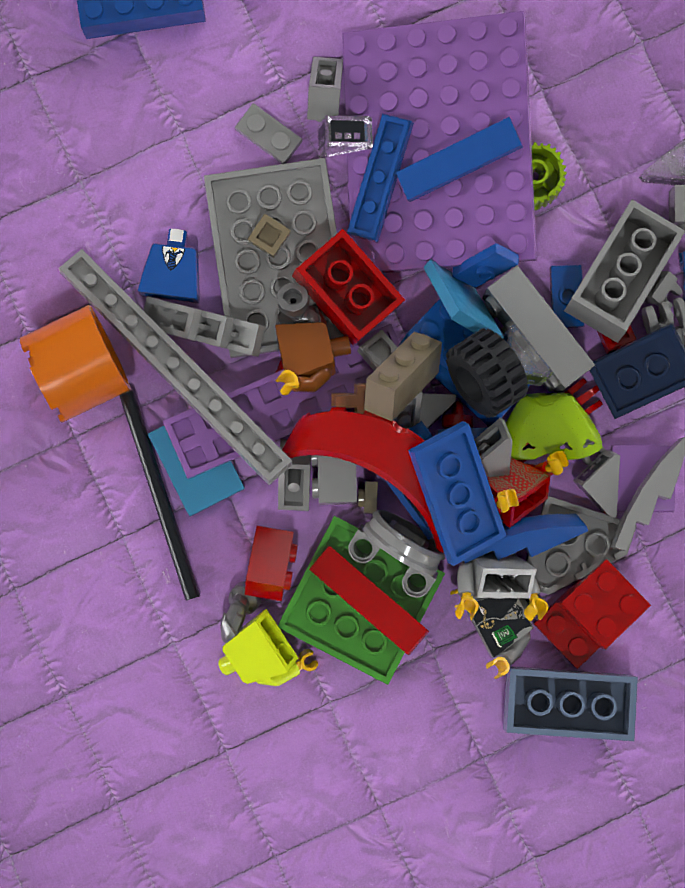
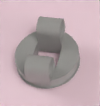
M385 510L373 512L372 519L365 525L361 524L349 543L348 551L351 558L359 563H367L375 557L381 548L395 559L409 566L402 580L404 591L409 596L415 598L426 595L437 579L438 564L441 560L445 559L444 552L441 553L437 550L433 538L428 540L420 528L404 518ZM360 539L368 540L372 545V551L368 553L361 552L357 548L356 542ZM416 573L424 576L426 584L421 587L414 586L410 582L409 576Z

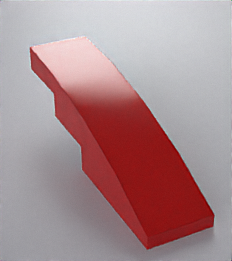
M328 546L309 568L312 573L407 655H410L429 633V630L331 546Z

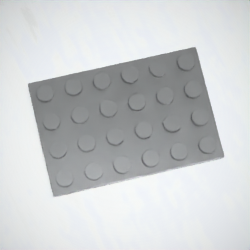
M326 158L204 175L224 316L266 326L259 354L280 351L275 325L294 324V321L289 316L279 310L277 303L278 291L286 284L297 283L292 277L295 269L337 234ZM264 214L291 230V234L275 258L248 242L249 236ZM308 295V297H309V305H308V306H312L313 308H317V307H318L317 304H316V303L310 298V296ZM318 307L326 320L329 338L344 336ZM229 349L231 358L251 356Z

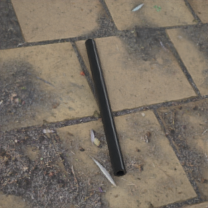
M134 390L119 395L183 595L185 601L199 597L200 593Z

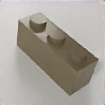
M414 331L366 379L364 410L393 421L439 373L442 342Z

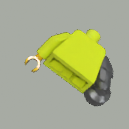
M245 582L238 583L231 590L228 598L230 607L227 614L223 613L220 625L221 637L225 643L222 646V650L226 656L219 659L218 665L223 674L230 675L237 672L241 680L246 684L257 682L262 685L280 686L300 675V670L302 669L313 671L317 668V660L309 664L304 663L306 657L313 655V650L304 649L300 652L298 658L267 609L263 610L242 627L246 615L253 613L258 608L262 598L245 595Z

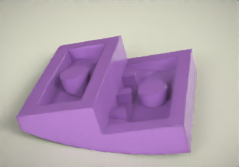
M612 445L610 450L620 455L617 512H625L637 488L656 462L671 446ZM675 488L671 499H657L653 512L675 511Z

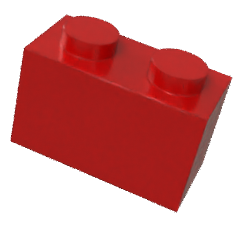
M256 526L245 581V595L282 601L284 590L290 591L293 572L288 571L289 562L295 563L298 544H292L294 532Z

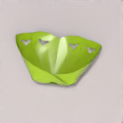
M565 392L527 394L517 402L506 421L513 440L511 458L532 460L546 454L550 455L556 451H564L568 460H574L593 455L603 448L601 436L590 416L571 394ZM586 439L590 440L591 442H594L593 445L588 444L586 448H583V445L586 443ZM527 442L535 447V449L527 448L523 450ZM567 442L572 450L568 448L560 449V446Z

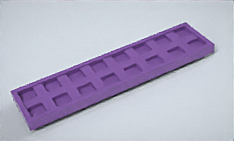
M392 324L368 333L354 346L350 343L351 354L334 357L336 373L314 393L294 392L292 390L288 395H282L280 389L285 383L276 382V379L284 371L283 369L231 391L227 395L273 442L289 436L303 415L309 412L310 414L330 411L332 407H335L331 406V393H354V384L366 383V379L374 370L357 352L360 346L380 330H383L397 347H399L400 342ZM193 408L163 420L165 429L187 479L241 457Z

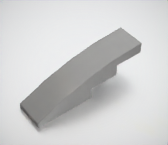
M147 296L144 312L165 333L259 357L266 326Z
M685 437L678 439L667 450L637 488L620 520L610 545L611 548L627 551L636 523L643 526L649 525L657 499H671L685 457Z

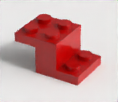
M604 559L583 581H576L548 608L543 618L535 620L533 625L578 669L599 648L606 650L651 604L607 559Z

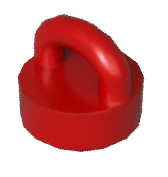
M461 401L454 403L452 414L442 416V427L444 429H448L461 421L469 423L470 428H473V416L463 414V403Z

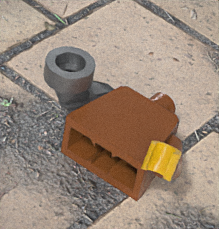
M290 283L281 287L277 294L279 310L289 316L294 321V324L275 325L284 369L276 379V382L285 383L280 389L282 395H288L292 390L294 392L314 393L336 373L334 357L351 354L348 335L330 339L327 323L318 307L308 306L309 297L307 290L300 284Z

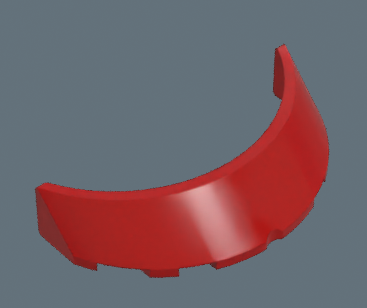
M332 407L330 411L310 414L309 412L300 417L282 449L290 459L307 455L334 457L362 466L384 478L401 491L419 510L433 534L437 550L441 553L444 552L408 452L409 449L425 440L410 429L401 427L396 421H390L368 411L360 414L347 412L346 407Z

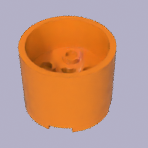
M90 305L20 337V344L24 353L30 351L28 361L31 367L29 368L51 410L58 407L60 412L58 418L61 423L131 390L128 378L114 347Z

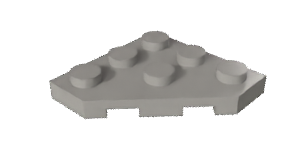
M548 496V499L544 501L540 515L576 513L587 526L588 532L533 557H530L529 554L527 555L526 562L537 569L535 577L540 592L549 595L590 574L604 559L611 563L627 555L637 525H635L628 550L620 551L611 548L610 545L621 519L609 517L606 514Z

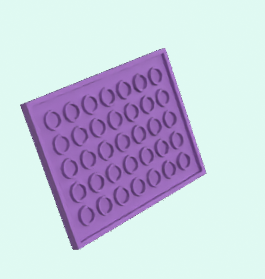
M517 11L343 33L346 120L364 121L365 142H347L349 223L382 114L410 120L414 123L400 170L508 117L511 118L523 145V148L412 202L407 200L397 178L379 241L374 242L350 235L354 242L382 273L424 270V266L430 259L441 267L453 268L461 265L465 260L495 243L518 254L519 262L537 261L525 12ZM346 133V139H351V133ZM354 133V139H360V133Z

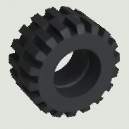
M482 328L450 348L447 352L446 363L453 384L462 398L479 414L487 418H493L527 395V376L518 356L510 345L492 330Z

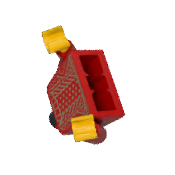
M556 451L547 457V461L536 465L522 463L511 458L509 475L487 477L501 521L510 528L548 499L550 476L553 474L560 475L563 472V467L569 465L564 451Z

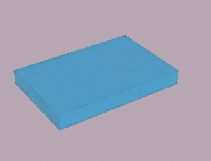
M430 259L424 266V270L451 319L473 333L485 328L504 338L477 290L453 278L451 271L439 266Z
M165 426L148 433L189 517L245 489L232 461L187 479Z

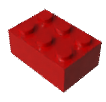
M344 229L340 230L298 266L292 274L296 282L307 290L310 298L344 336L348 335L352 346L405 301L402 295Z

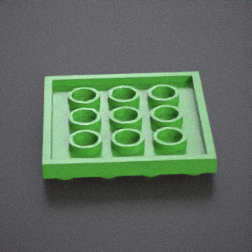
M334 516L278 627L388 685L405 652L320 580L309 568L327 547L331 546L419 623L445 573L437 570V579L426 595L418 598L409 596L402 587V580L409 566L395 559L381 548L371 561L367 563L356 562L351 558L348 546L359 528ZM360 539L356 542L357 548L361 552L368 553L372 551V545L368 540ZM416 573L409 576V580L414 586L421 587L426 584V580L421 574Z

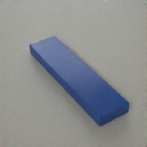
M382 114L347 230L349 235L374 242L379 241L398 178L396 172L400 171L414 125L412 121Z
M508 117L396 172L407 200L412 202L523 148V145L511 118Z

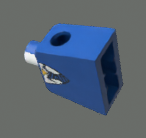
M169 229L167 245L152 244L138 287V292L141 296L199 303L198 253L196 249L185 248L187 231Z

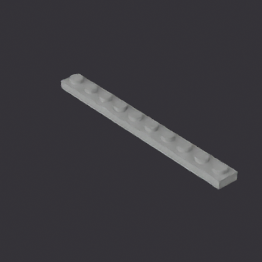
M83 249L59 267L60 274L268 485L274 482L292 465V460Z

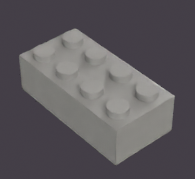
M631 200L564 311L618 343L638 313L684 235L685 230Z
M518 265L486 289L482 299L492 318H498L504 326L501 328L504 336L508 334V340L511 343L516 341L523 350L520 355L525 363L530 367L535 366L541 374L540 377H543L541 383L549 392L554 390L555 393H560L595 366Z

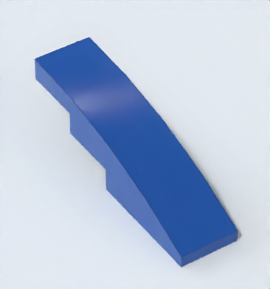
M576 513L526 517L510 528L502 522L507 536L465 559L464 563L491 551L497 560L522 549H525L530 557H533L588 532V528Z

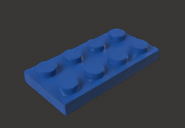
M461 421L408 450L449 564L455 566L507 536L469 423Z

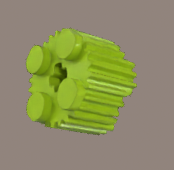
M534 142L532 146L533 173L537 172L539 174L538 179L533 180L534 211L539 210L542 206L545 208L548 203L551 204L565 185L567 172L564 170L566 165H562L564 160L560 158L561 152L556 153L555 147L550 148L551 144L546 146L541 143L538 146Z

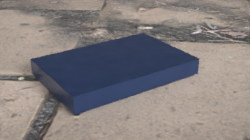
M670 323L593 360L595 366L589 370L614 419H617L685 387V347L673 324Z

